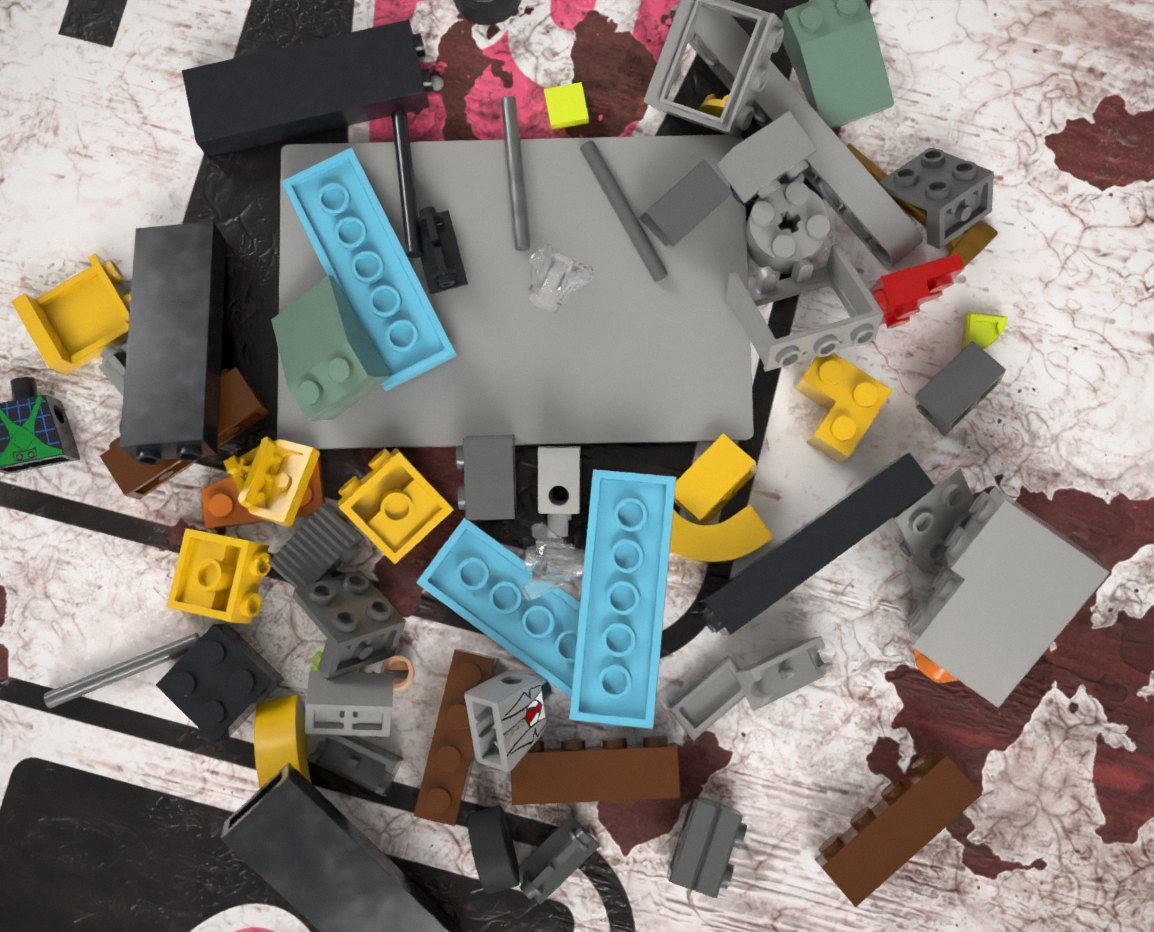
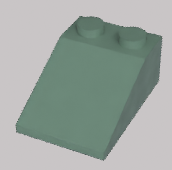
M812 0L785 10L782 18V28L784 29L782 43L808 103L832 130L893 107L894 100L874 21L865 0Z
M332 275L325 277L271 320L288 388L307 421L335 419L392 377Z

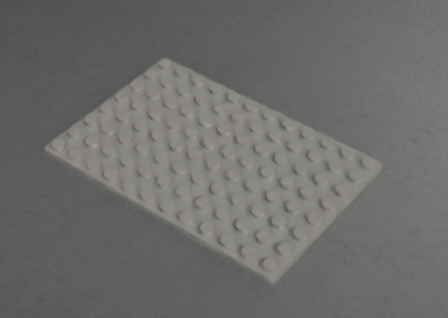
M726 134L520 139L531 247L525 251L515 250L504 140L410 142L418 218L421 216L420 210L425 207H435L438 213L449 210L468 285L430 295L421 258H408L457 356L388 391H385L382 385L378 386L333 420L307 421L288 388L278 349L277 440L282 439L313 447L314 449L457 447V445H463V438L466 436L514 434L515 446L715 442L723 433L732 441L750 440L754 434L751 343L731 305L725 304L729 274L737 272L746 289H749L746 203H743L716 165L734 146L741 143L743 138L740 136L738 139ZM591 140L594 141L668 273L664 279L654 282L582 154L580 147L584 143ZM394 142L288 144L282 148L281 181L352 147L406 254ZM705 159L733 193L673 247L670 244L665 246L639 218ZM282 183L280 189L279 313L327 277Z

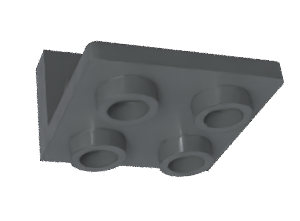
M928 148L879 182L889 195L927 211V244L937 249H941L992 212L994 171L978 166L974 162L945 153L940 149Z
M353 571L294 589L292 597L327 638L318 666L319 671L327 680L394 656L406 620L362 571Z

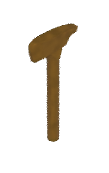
M849 143L846 146L878 183L888 176L852 144ZM890 195L901 208L927 229L926 210ZM980 220L971 226L965 234H960L945 245L949 252L948 256L960 253L965 268L998 235V232Z

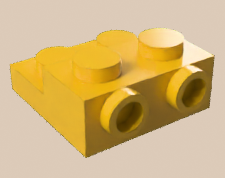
M397 448L391 453L387 449L380 451L368 464L372 470L361 480L356 476L348 480L338 491L342 498L337 501L338 507L394 564L454 510Z
M185 528L167 607L228 622L251 625L252 617H255L262 607V597L258 593L261 578L266 576L271 568V565L268 564L271 557L267 553L269 545Z

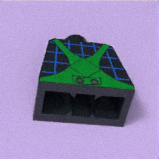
M33 377L12 379L10 384L13 400L0 403V473L11 474L80 460L79 451L61 401L48 395H38L36 379Z

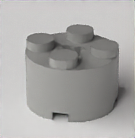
M796 181L781 184V187L763 200L758 197L746 223L747 252L758 266L762 268L771 266L774 271L781 272L782 274H791L793 265L797 261L809 258L812 262L830 231L829 213L823 200L814 191L809 189L806 184ZM780 226H784L785 228L789 227L793 232H791L789 229H784V230L782 231L779 227H780Z

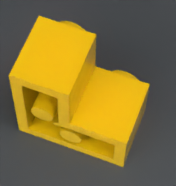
M834 352L825 357H815L795 386L796 390L827 409L807 440V443L839 464L850 457L893 390Z

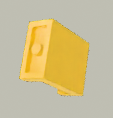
M95 253L88 257L92 265L91 267L40 297L34 299L24 293L11 301L47 366L63 375H67L99 356L106 347L110 345L115 346L128 338L131 293L126 294L121 282L125 279L117 265L112 260L106 262Z

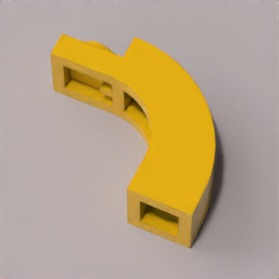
M750 504L728 520L715 525L694 524L682 518L673 509L669 553L696 563H724L752 553L774 537Z
M298 695L257 703L254 722V751L259 789L288 762L311 783L307 760L308 734H305V713Z

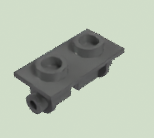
M573 815L559 826L518 867L521 891L529 899L534 897L540 905L600 847V844Z

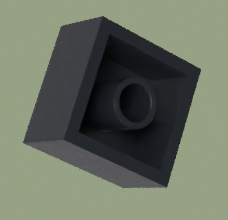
M213 624L163 676L156 686L213 743L229 739L256 710L257 703L264 702L285 678L229 624Z

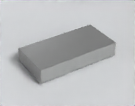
M730 656L723 659L666 707L693 741L746 697L735 674L741 669Z

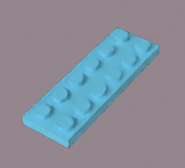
M352 147L281 181L327 276L332 275L392 375L391 378L381 384L383 389L388 391L456 357L457 355Z
M593 469L569 720L649 729L654 727L676 477Z
M464 517L416 583L571 698L580 602ZM607 724L612 729H614V727L616 726L613 724Z

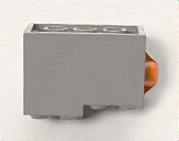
M994 487L989 494L985 491L982 492L973 502L969 509V512L973 515L963 527L960 525L955 526L946 537L943 545L947 549L944 554L950 569L945 567L935 578L932 584L935 590L926 602L920 599L912 607L907 615V620L910 621L907 625L916 666L922 673L937 683L960 680L999 708L1110 572L1090 552Z

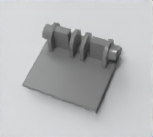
M959 467L937 482L928 492L893 516L904 540L899 544L900 549L908 557L913 555L922 573L945 557L944 552L947 547L943 543L955 526L960 525L963 527L973 515L969 512V509L975 499Z

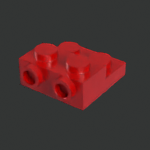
M960 253L881 276L869 290L884 312L880 325L886 323L887 328L890 329L908 323L910 321L909 316L921 311L920 306L924 302L942 296V290L954 284L953 279L965 269Z

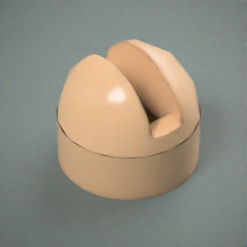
M403 656L388 658L380 670V673L389 674V672L409 673L407 678H394L393 690L407 688L413 682L415 676L413 665Z

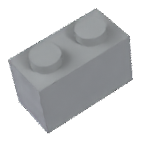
M789 110L734 146L716 165L743 203H746L756 195H759L761 200L765 199L782 186L778 180L784 176L791 181L809 167L805 160L816 152L817 148Z

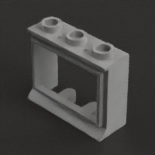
M680 0L643 102L656 110L739 139L742 130H747L751 124L754 114L752 104L757 91L761 92L766 85L769 75L767 65L772 52L776 53L783 41V22L775 13L765 12L731 0ZM701 6L756 23L720 118L667 100L673 82L679 78L681 72L680 63L687 44L691 43L694 38V25Z
M840 244L832 245L825 268L813 271L814 266L809 258L794 263L791 277L777 281V275L772 267H763L757 274L754 288L746 289L737 272L729 274L725 304L731 305L762 360L765 372L780 367L789 368L797 362L817 356L825 357L837 350L854 345L862 346L876 339L884 312ZM832 286L850 315V318L775 339L757 306Z

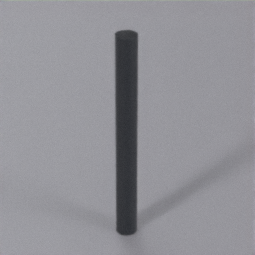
M396 110L392 112L391 116L406 255L408 258H419L422 256V245L407 113L403 110Z

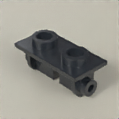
M432 206L421 209V216L418 218L422 245V256L420 258L430 295L468 285L449 210L438 213L435 207Z

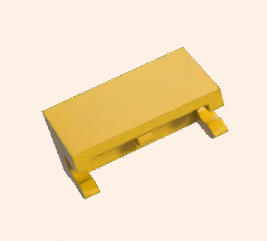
M723 433L676 481L674 502L698 525H707L757 473L756 461Z

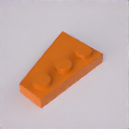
M320 455L295 518L312 516L325 503ZM232 475L201 489L205 529L212 530L270 522L250 514L248 508L239 503V493Z

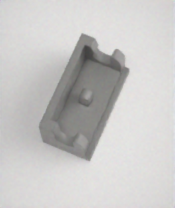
M821 636L800 641L735 673L752 711L823 678L825 674L833 670L832 663H824L819 655V651L826 647Z
M310 670L305 706V734L390 737L394 674L348 672L327 680L320 671Z

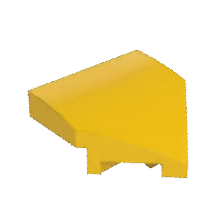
M266 436L261 439L258 447L239 458L232 456L223 462L227 472L232 475L239 493V503L248 508L250 514L292 527L320 452L313 447L282 439L274 442Z

